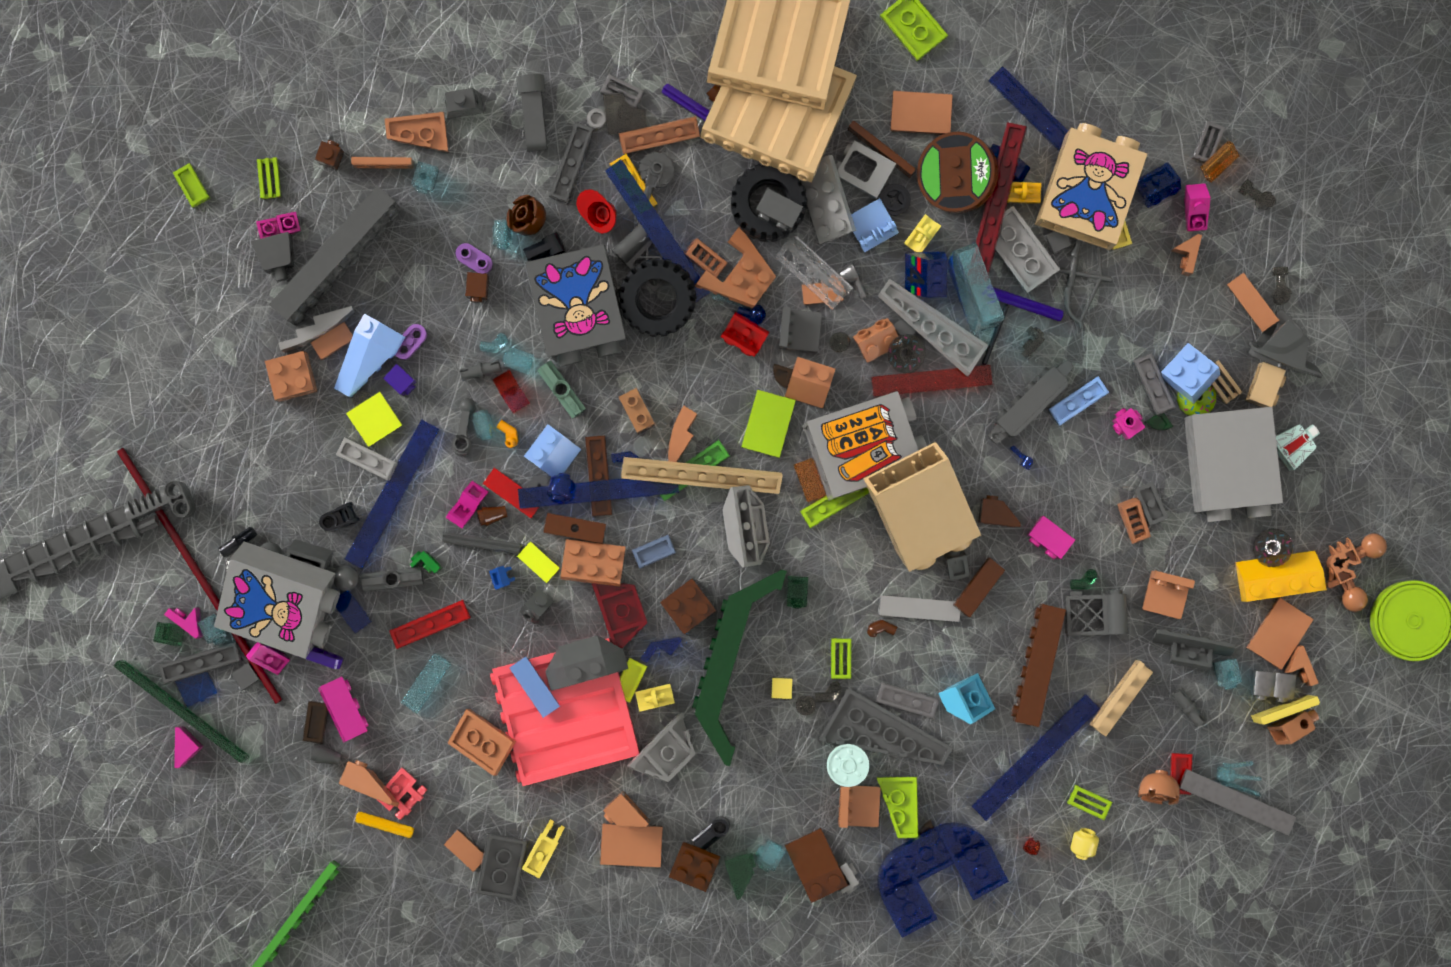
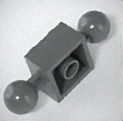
M296 539L288 547L286 554L282 553L281 548L273 542H266L260 546L334 572L333 583L342 591L352 590L358 584L359 575L353 567L348 565L340 566L337 569L330 567L333 555L332 550Z

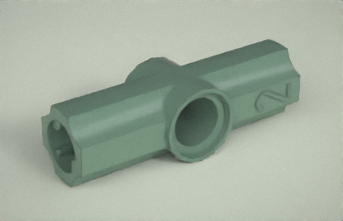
M552 361L545 363L537 370L572 419L586 410ZM559 385L567 387L565 394H557L556 389Z

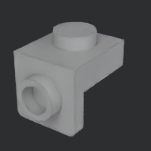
M843 861L839 864V867L849 882L847 883L848 886L840 889L842 894L845 892L850 894L857 889L856 885L859 884L855 877L858 872L852 863L848 865L846 861Z

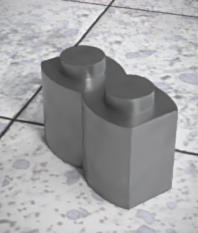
M1253 670L1251 694L1256 695V699L1260 700L1276 697L1278 702H1288V699H1294L1296 675Z

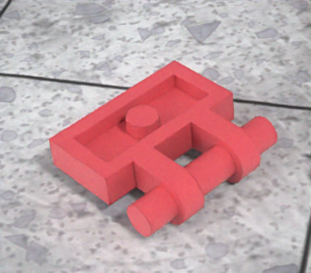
M403 767L386 784L387 789L400 803L398 806L400 810L395 814L400 820L405 815H409L412 811L411 808L417 801L420 802L424 798L423 795L428 790L424 785H421L417 790L412 787L417 782V779ZM408 792L411 797L406 803H403L401 798ZM378 800L389 811L394 807Z

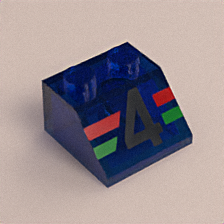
M905 253V289L912 294L926 298L947 297L946 253Z

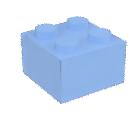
M1189 343L1161 372L1164 381L1193 404L1220 376L1219 366Z

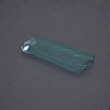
M434 653L400 703L418 714L451 666V663L437 653Z

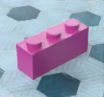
M340 677L318 688L343 743L367 732V720L359 714V703L356 698L351 697L349 692L351 691V686L347 679L344 680L343 677Z

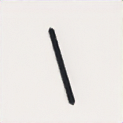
M1008 304L1003 307L983 359V366L988 363L1008 311Z

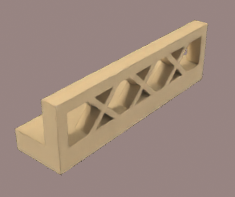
M1135 660L1089 723L1091 727L1105 737L1153 673L1139 660Z

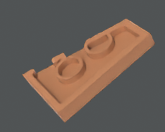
M444 112L385 118L386 137L388 140L449 152Z

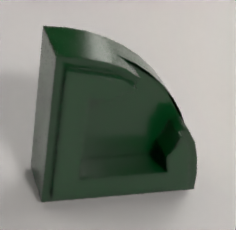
M1165 413L1158 416L1154 415L1145 421L1149 427L1159 431L1174 427Z

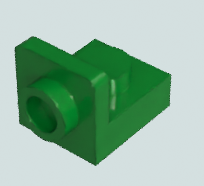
M418 551L411 558L413 562L410 566L412 568H415L421 561L424 562L422 566L429 573L432 571L438 573L443 568L427 551L422 553Z

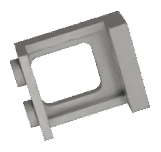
M854 140L853 144H848L844 150L843 155H845L843 162L838 161L836 165L839 178L870 195L869 198L876 201L896 163ZM854 151L877 163L867 182L858 179L844 170Z

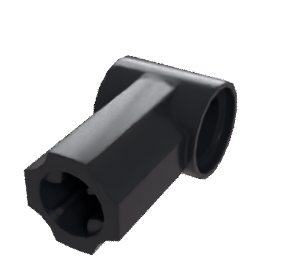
M558 232L544 237L542 241L524 248L523 251L529 262L562 254L566 249Z
M718 816L691 839L696 847L706 850L728 833L730 822L726 817ZM717 822H723L726 826V829L724 831H718L715 828V824Z

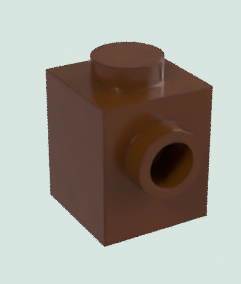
M328 140L327 143L321 141L315 157L317 163L338 170L344 151L339 147L340 144Z

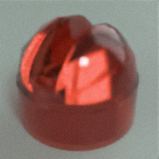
M1033 837L1027 839L1023 850L1028 854L1037 855L1040 850L1039 840L1036 842L1033 840Z

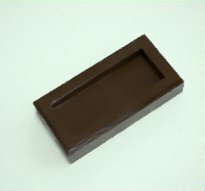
M308 701L303 741L324 743L328 709L325 703Z

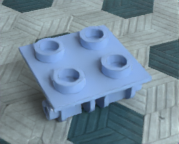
M880 198L851 214L856 231L853 233L864 252L899 233L896 224L892 221Z

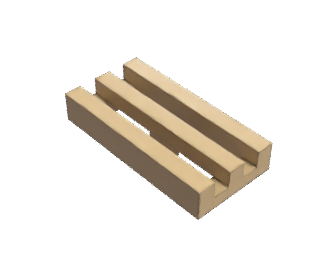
M1218 360L1215 364L1219 366L1221 374L1235 392L1231 391L1221 376L1217 380L1229 397L1225 396L1215 381L1211 386L1224 404H1227L1241 394L1242 391Z

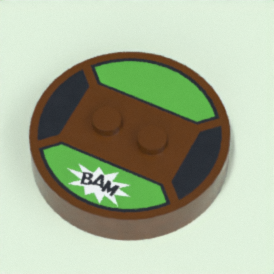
M949 132L935 138L924 149L918 162L917 181L922 194L933 206L950 213H966L983 205L992 195L998 181V163L992 149L983 140L965 132Z

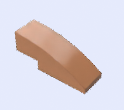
M686 406L682 407L672 430L668 452L669 462H678L693 438V434L689 433L688 429L697 417V413Z

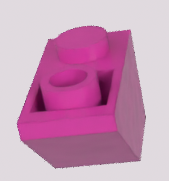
M1206 184L1186 185L1184 206L1187 231L1207 230L1211 197Z

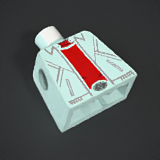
M1313 424L1305 430L1301 425H1296L1276 435L1278 456L1289 471L1295 470L1316 449L1312 439L1320 433Z

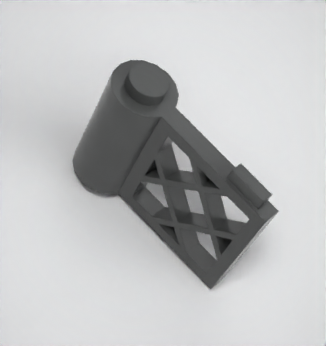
M640 222L612 250L631 270L634 268L632 264L637 259H671L675 264L682 265L680 262L682 258L674 250L671 253L652 234L654 230L646 222L644 224ZM653 242L660 248V256H648V248ZM660 279V282L655 287L649 281L645 284L655 292L665 280Z
M1110 590V594L1082 595V591L1070 592V596H1066L1068 636L1128 634L1127 594H1122V590ZM1082 599H1090V600H1089V601L1087 602V604H1086ZM1093 599H1102L1103 607L1098 613L1088 606ZM1070 600H1080L1085 606L1076 614L1070 608ZM1086 607L1095 614L1088 623L1078 616ZM1102 611H1103V618L1099 616V614H1100ZM1071 612L1075 615L1072 620H1071ZM1098 617L1103 621L1104 631H1095L1089 625ZM1076 618L1086 625L1079 632L1071 631V623ZM1088 627V628H1089L1090 630H1092V631H1084V630Z

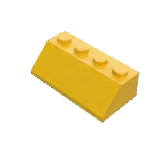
M1315 551L1235 562L1242 602L1327 590L1324 571Z

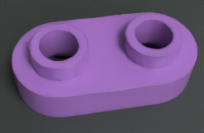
M467 243L457 247L456 257L462 264L477 273L488 274L492 270L493 262L485 253ZM468 250L469 254L468 256H462V252ZM482 260L486 262L484 267L479 266V262Z
M419 324L411 325L403 333L405 339L395 356L402 360L412 357L426 340V329ZM419 331L421 333L420 337L414 338V333ZM406 346L407 352L401 353V348Z

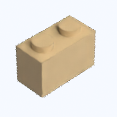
M1265 362L1259 363L1245 401L1263 408L1275 406L1279 399L1277 394L1279 387L1282 388L1286 381V376H1284L1286 370Z

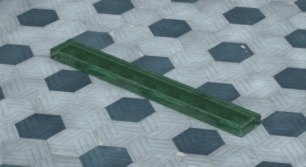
M118 660L114 664L116 669L238 762L244 763L249 758L246 752L128 662Z

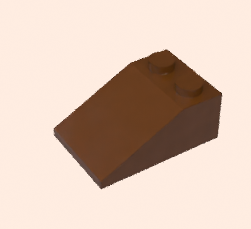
M821 828L785 845L811 903L848 886Z

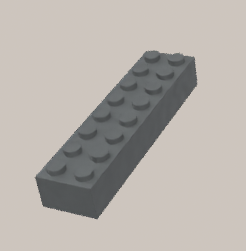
M376 186L269 305L291 324L301 323L306 317L305 313L310 308L316 307L319 303L320 296L323 293L327 294L332 289V283L345 275V269L359 259L360 252L363 249L367 250L373 243L372 239L376 235H381L386 229L385 225L399 215V205L379 186Z

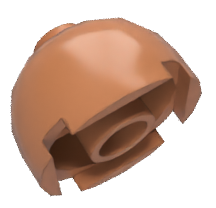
M1156 770L1155 773H1151L1143 778L1140 783L1138 797L1150 803L1162 804L1163 801H1169L1168 805H1173L1179 802L1180 788L1177 781L1172 776L1167 775V771Z

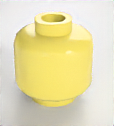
M1081 828L1079 831L1074 832L1070 849L1076 854L1077 858L1087 860L1088 857L1096 855L1099 838L1093 830Z

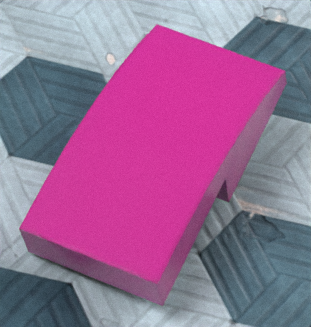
M296 212L256 221L260 239L285 232L290 234L301 232Z

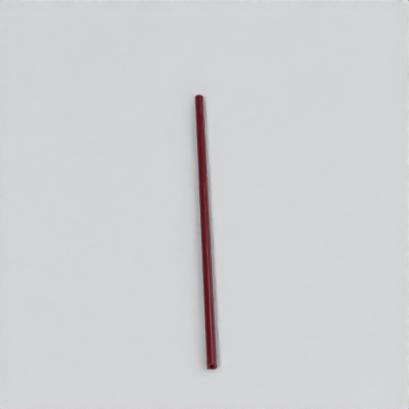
M119 449L117 451L119 457L143 495L146 497L147 493L152 494L125 449ZM163 509L156 511L155 514L218 611L219 598ZM231 633L246 656L251 649L245 639ZM249 661L275 704L282 701L263 668Z

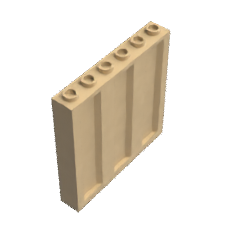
M727 0L708 70L707 83L824 110L850 0Z
M834 66L824 110L721 86L702 127L700 138L704 139L707 143L720 145L727 151L737 152L747 159L757 160L764 166L777 168L784 174L794 175L801 181L812 183L853 89L857 75Z

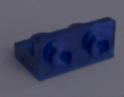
M1167 162L1140 177L1136 189L1144 198L1145 206L1149 208L1159 204L1163 199L1177 194L1181 190V178Z

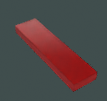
M461 600L394 628L389 632L396 649H399L468 620L471 616L464 600Z

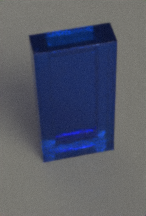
M345 591L339 596L336 609L355 634L372 622L350 591Z

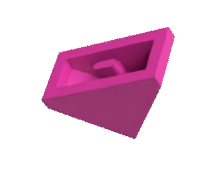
M184 726L175 727L174 768L183 767L204 747Z

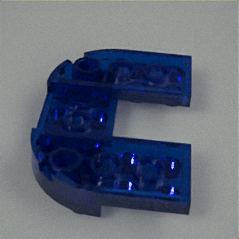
M944 823L898 846L886 856L878 872V891L902 938L937 920L919 884L920 881L955 864L973 900L1009 882L992 847L977 829L963 823Z

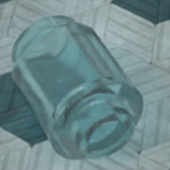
M495 220L492 226L493 246H497L498 250L509 249V246L513 245L512 229L508 227L506 220Z
M488 410L473 413L472 423L477 438H481L482 441L492 439L496 430L491 414L488 413Z

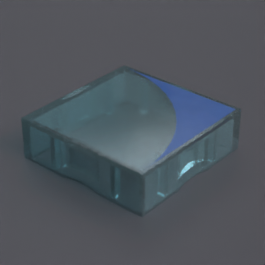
M975 242L954 250L945 262L969 328L974 336L995 329L1005 319L977 243Z

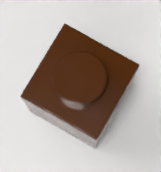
M467 272L465 296L470 299V302L482 303V300H487L489 275Z

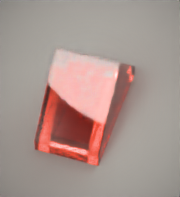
M510 369L492 379L512 413L530 404Z

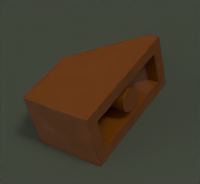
M986 495V499H981L978 523L1016 528L1021 526L1019 520L1004 501L998 500V496Z

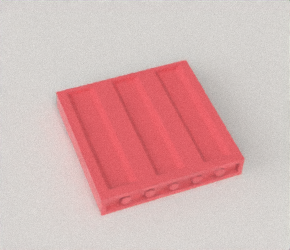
M556 652L529 659L549 690L550 686L545 671ZM515 663L492 669L493 673L490 674L493 685L497 686L498 690L495 693L498 705H502L503 712H500L501 720L508 728L505 734L516 741L510 754L513 763H517L518 770L515 773L518 783L522 782V786L635 757L640 753L619 672L568 687L550 690L560 707L543 718L509 669Z

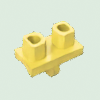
M925 214L904 244L921 255L941 225Z
M671 684L635 692L639 712L675 703Z

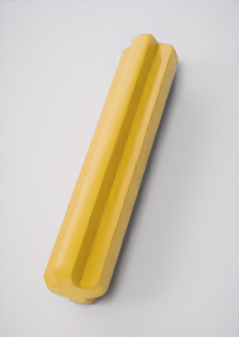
M358 812L355 818L357 823L406 838H411L414 833L413 827L364 812Z

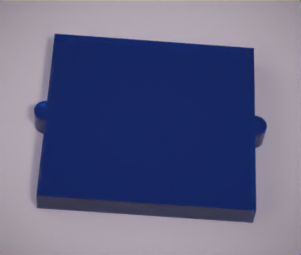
M208 671L175 681L187 707L199 701L204 702L206 698L218 693Z

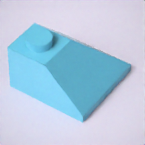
M978 673L938 693L947 712L969 724L976 722L995 710Z

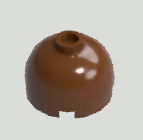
M527 194L515 199L513 202L515 205L512 210L509 209L507 212L506 221L508 227L515 233L524 236L536 234L542 229L546 221L547 214L543 204L535 197Z

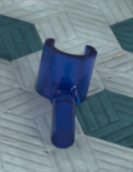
M1013 445L1010 449L1019 458L1023 459L1020 466L1030 470L1033 465L1032 458L1022 454Z

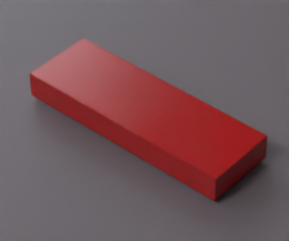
M493 468L483 482V485L531 519L543 504L542 501L496 468Z

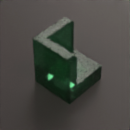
M157 622L153 642L182 646L185 630L177 624Z

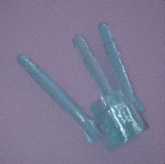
M1252 761L1232 764L1223 763V766H1218L1217 782L1249 794L1261 795L1257 791L1231 783L1235 779L1262 780L1261 777L1235 774V770L1231 769L1253 765Z

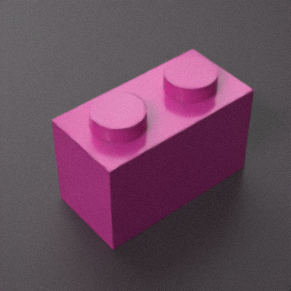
M1041 516L1027 534L1030 538L1029 542L1037 548L1039 546L1043 547L1046 550L1045 554L1053 560L1055 558L1062 559L1075 541L1074 538L1045 516Z

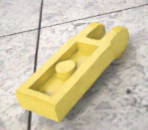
M551 819L543 833L540 834L522 867L524 871L537 878L541 877L565 829L561 825L554 839L547 836L549 830L554 825V821Z

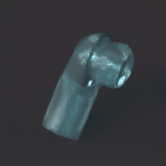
M500 333L492 342L481 341L480 351L500 352L508 343L507 336Z

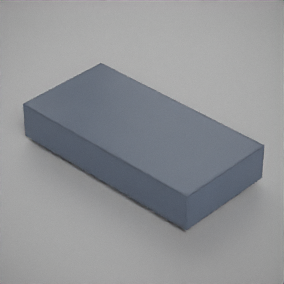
M669 535L632 550L639 569L676 553Z

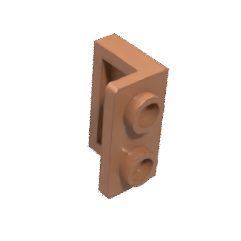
M888 318L877 321L873 326L862 329L853 336L867 363L889 352V348L892 350L902 345L901 342L898 344L900 338L894 325Z

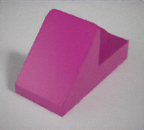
M178 607L176 609L169 608L164 614L195 639H200L203 636L199 607H195L187 618L185 617L187 614Z
M259 642L246 655L249 661L276 675L290 661L279 649Z

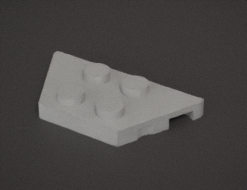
M682 712L678 713L627 767L663 782H669L695 756L694 747L690 742L689 730H686L683 720L685 718Z

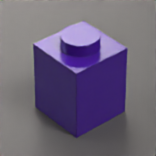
M398 364L383 378L402 396L405 394L409 395L415 389L414 384L416 381Z

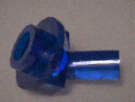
M755 305L752 310L738 307V314L750 318V321L757 325L761 324L766 318V312L761 305Z

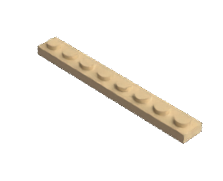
M629 457L623 458L621 479L723 489L749 485L754 492L779 494L783 477L780 472Z

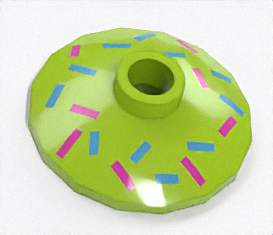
M1210 386L1201 395V400H1197L1194 404L1177 392V403L1179 408L1189 416L1210 413L1216 404V392Z

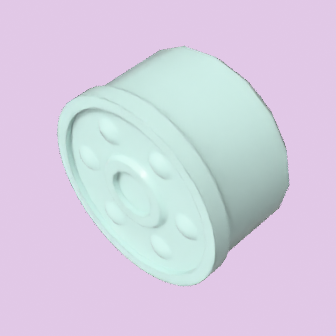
M852 744L839 745L828 756L827 771L830 778L838 785L844 787L856 786L866 778L869 771V760L866 753L858 746Z

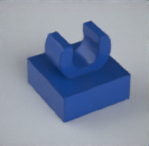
M500 566L489 571L495 590L508 586L510 582L515 580V577L508 578L506 573L512 570L511 567L504 568V566Z

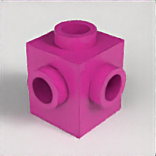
M1123 408L1114 414L1116 418L1112 420L1114 423L1113 428L1118 435L1122 434L1125 440L1130 439L1145 428L1141 422L1142 416L1137 410L1132 408L1126 410Z

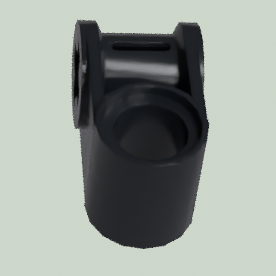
M353 502L346 503L323 514L319 519L320 527L325 531L332 532L360 521L353 510ZM328 517L334 519V525L330 528H327L324 524L325 519Z

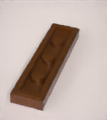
M852 121L848 127L849 132L875 152L895 162V167L908 178H911L916 170L915 167L857 122Z
M605 435L585 437L592 517L612 515Z

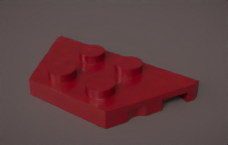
M592 583L611 642L623 648L648 623L635 585L621 583L620 587Z

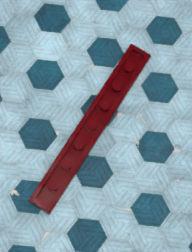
M1009 122L1006 124L997 159L998 181L992 195L986 201L967 274L968 278L985 282L988 280L1027 130L1026 126Z

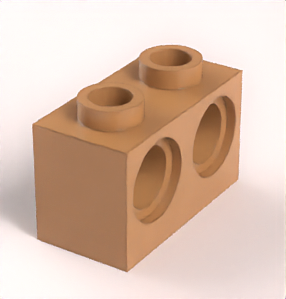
M637 388L619 396L637 434L655 426Z

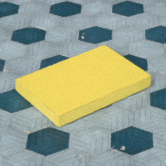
M1305 695L1251 715L1253 722L1266 725L1319 705L1320 702L1318 696Z

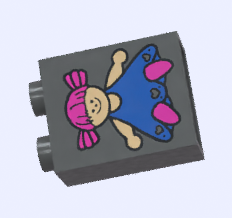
M604 244L525 262L547 357H557L559 367L582 362L581 351L596 348L598 358L621 353L619 342L628 341L607 248Z

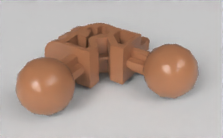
M1368 534L1362 540L1361 546L1354 548L1348 537L1344 545L1338 541L1337 548L1335 549L1329 545L1331 556L1328 557L1326 565L1330 574L1326 587L1331 589L1339 584L1342 585L1344 590L1342 602L1349 611L1358 612L1364 609L1367 605L1368 597L1363 589L1355 587L1352 579L1356 578L1353 570L1348 569V566L1362 563L1360 559L1366 556L1376 559L1384 555L1387 543L1379 534ZM1336 560H1343L1339 563V566H1334L1333 564Z

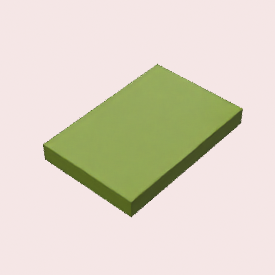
M898 0L880 14V18L917 62L948 37V34L919 0Z
M757 390L741 447L780 458L796 400Z

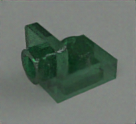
M788 576L787 606L795 609L807 607L808 577Z

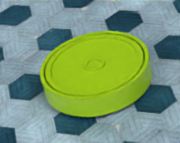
M1401 581L1394 583L1384 589L1373 603L1370 613L1371 632L1377 644L1386 653L1395 658L1407 661H1422L1432 658L1440 653L1451 639V603L1441 590L1423 581Z

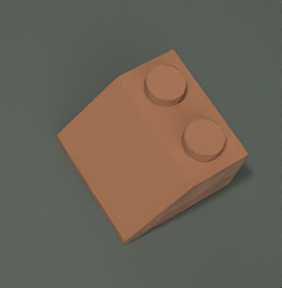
M797 357L785 397L823 409L835 368Z
M624 791L615 797L603 810L606 820L610 824L615 823L617 826L646 827L650 822V819Z

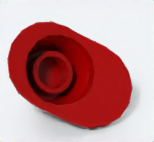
M589 189L581 192L576 202L580 215L596 232L607 233L611 231L615 225L617 215L614 205L608 202L598 191Z

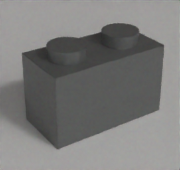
M767 188L756 208V213L759 214L758 218L766 222L771 220L776 223L777 228L783 231H787V229L792 231L803 210V206Z

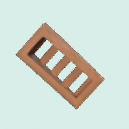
M698 238L694 239L683 253L690 261L704 271L707 270L716 278L727 265L724 259ZM698 246L700 249L693 255L692 252ZM705 251L706 254L700 261L698 258ZM710 256L713 257L709 264L706 266L705 262L708 260V258ZM716 261L720 262L714 271L711 270Z
M1132 498L1117 504L1132 544L1151 537L1140 500ZM1135 507V509H1132V510H1129V511L1126 510V509ZM1134 514L1138 515L1137 517L1129 519V516H1132ZM1139 521H1140V523H1141V524L1136 525V526H1134V527L1131 526V524L1137 523V522H1139ZM1143 529L1144 532L1134 535L1133 532Z

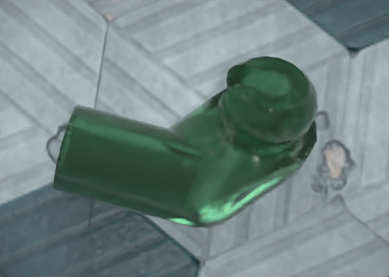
M1087 570L1081 579H1070V589H1089L1097 580L1096 570Z

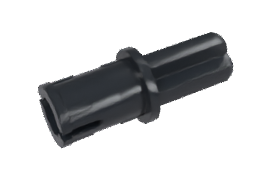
M248 527L237 536L233 535L231 540L218 547L219 552L223 557L227 558L244 541L249 542L256 537V531L253 527Z

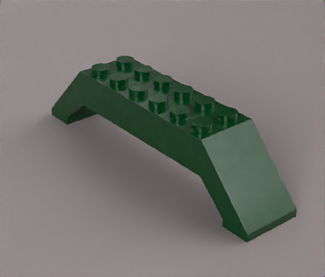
M780 570L730 595L728 600L724 599L720 611H723L724 614L722 619L718 618L715 627V630L718 631L717 638L712 637L709 650H712L711 658H706L703 669L707 670L705 677L701 676L698 689H701L700 696L695 695L692 708L696 709L694 714L726 766H730L736 746L730 743L718 718L751 605L775 589L781 591L787 572L785 570Z

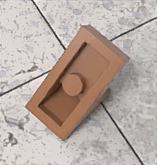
M1200 234L1171 250V252L1186 255L1182 257L1180 263L1182 275L1190 276L1193 274L1202 238Z
M1298 645L1291 654L1284 673H1291L1300 669L1299 677L1302 683H1305L1307 686L1316 685L1318 680L1304 646Z

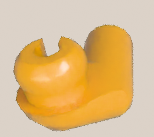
M501 420L496 428L505 433V445L508 448H513L519 441L517 430Z

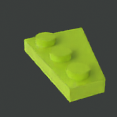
M877 777L897 837L918 838L917 777Z

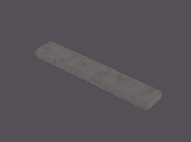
M1188 769L1185 770L1179 784L1180 789L1288 836L1296 820V817Z

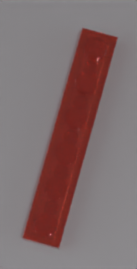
M991 365L975 366L969 376H966L958 368L871 377L873 397L884 396L896 391L899 394L993 385Z

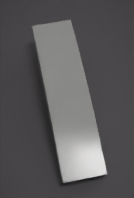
M350 306L314 316L315 325L297 329V338L279 342L280 350L285 353L311 343L345 322L356 312L355 308Z

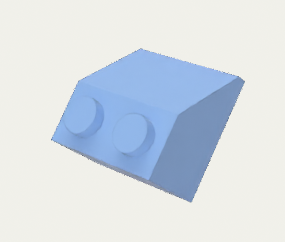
M547 424L524 457L558 481L581 449Z

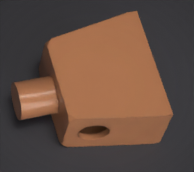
M1314 709L1308 712L1300 711L1284 717L1267 728L1276 745L1293 744L1315 730L1313 723L1319 720V716Z

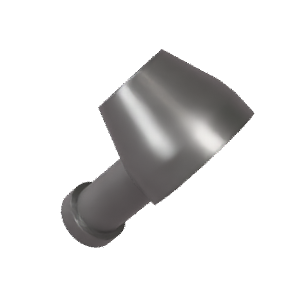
M853 261L845 265L839 271L844 283L853 282L860 299L868 296L869 294L863 286Z

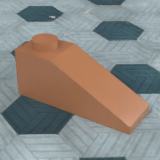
M358 760L355 763L347 762L339 782L340 785L389 805L399 806L400 803L374 771L366 768L368 764Z

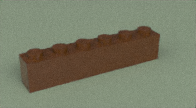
M1040 604L1039 607L1035 608L1034 619H1036L1035 627L1032 626L1030 629L1029 638L1032 640L1030 646H1027L1025 651L1027 662L1026 666L1021 668L1020 677L1023 679L1021 685L1017 686L1016 697H1018L1017 705H1013L1011 712L1015 722L1036 727L1040 725L1066 609Z

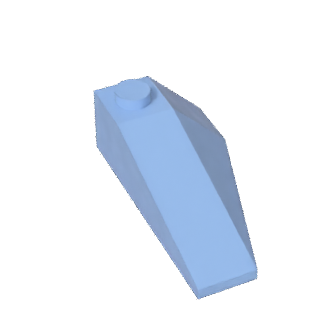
M364 314L354 331L334 389L351 398L368 382V378L375 371L378 372L382 368L381 365L388 358L391 359L397 353L405 336Z

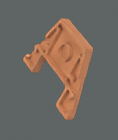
M738 227L728 243L740 251L743 257L724 282H721L706 270L695 284V287L712 291L715 295L720 294L728 297L731 301L753 308L776 276L745 232Z

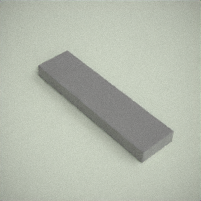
M883 595L880 598L879 615L955 622L960 620V611L953 606L956 601Z

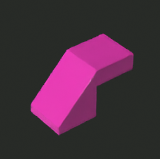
M471 481L462 492L458 502L448 512L446 518L463 529L489 491Z

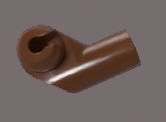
M878 620L868 626L867 634L870 637H876L877 634L885 631L894 636L898 627L887 621Z

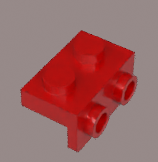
M735 312L721 338L728 345H735L740 348L745 355L755 357L770 332Z

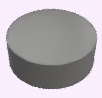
M592 109L587 114V122L591 128L601 129L606 125L607 117L603 110Z

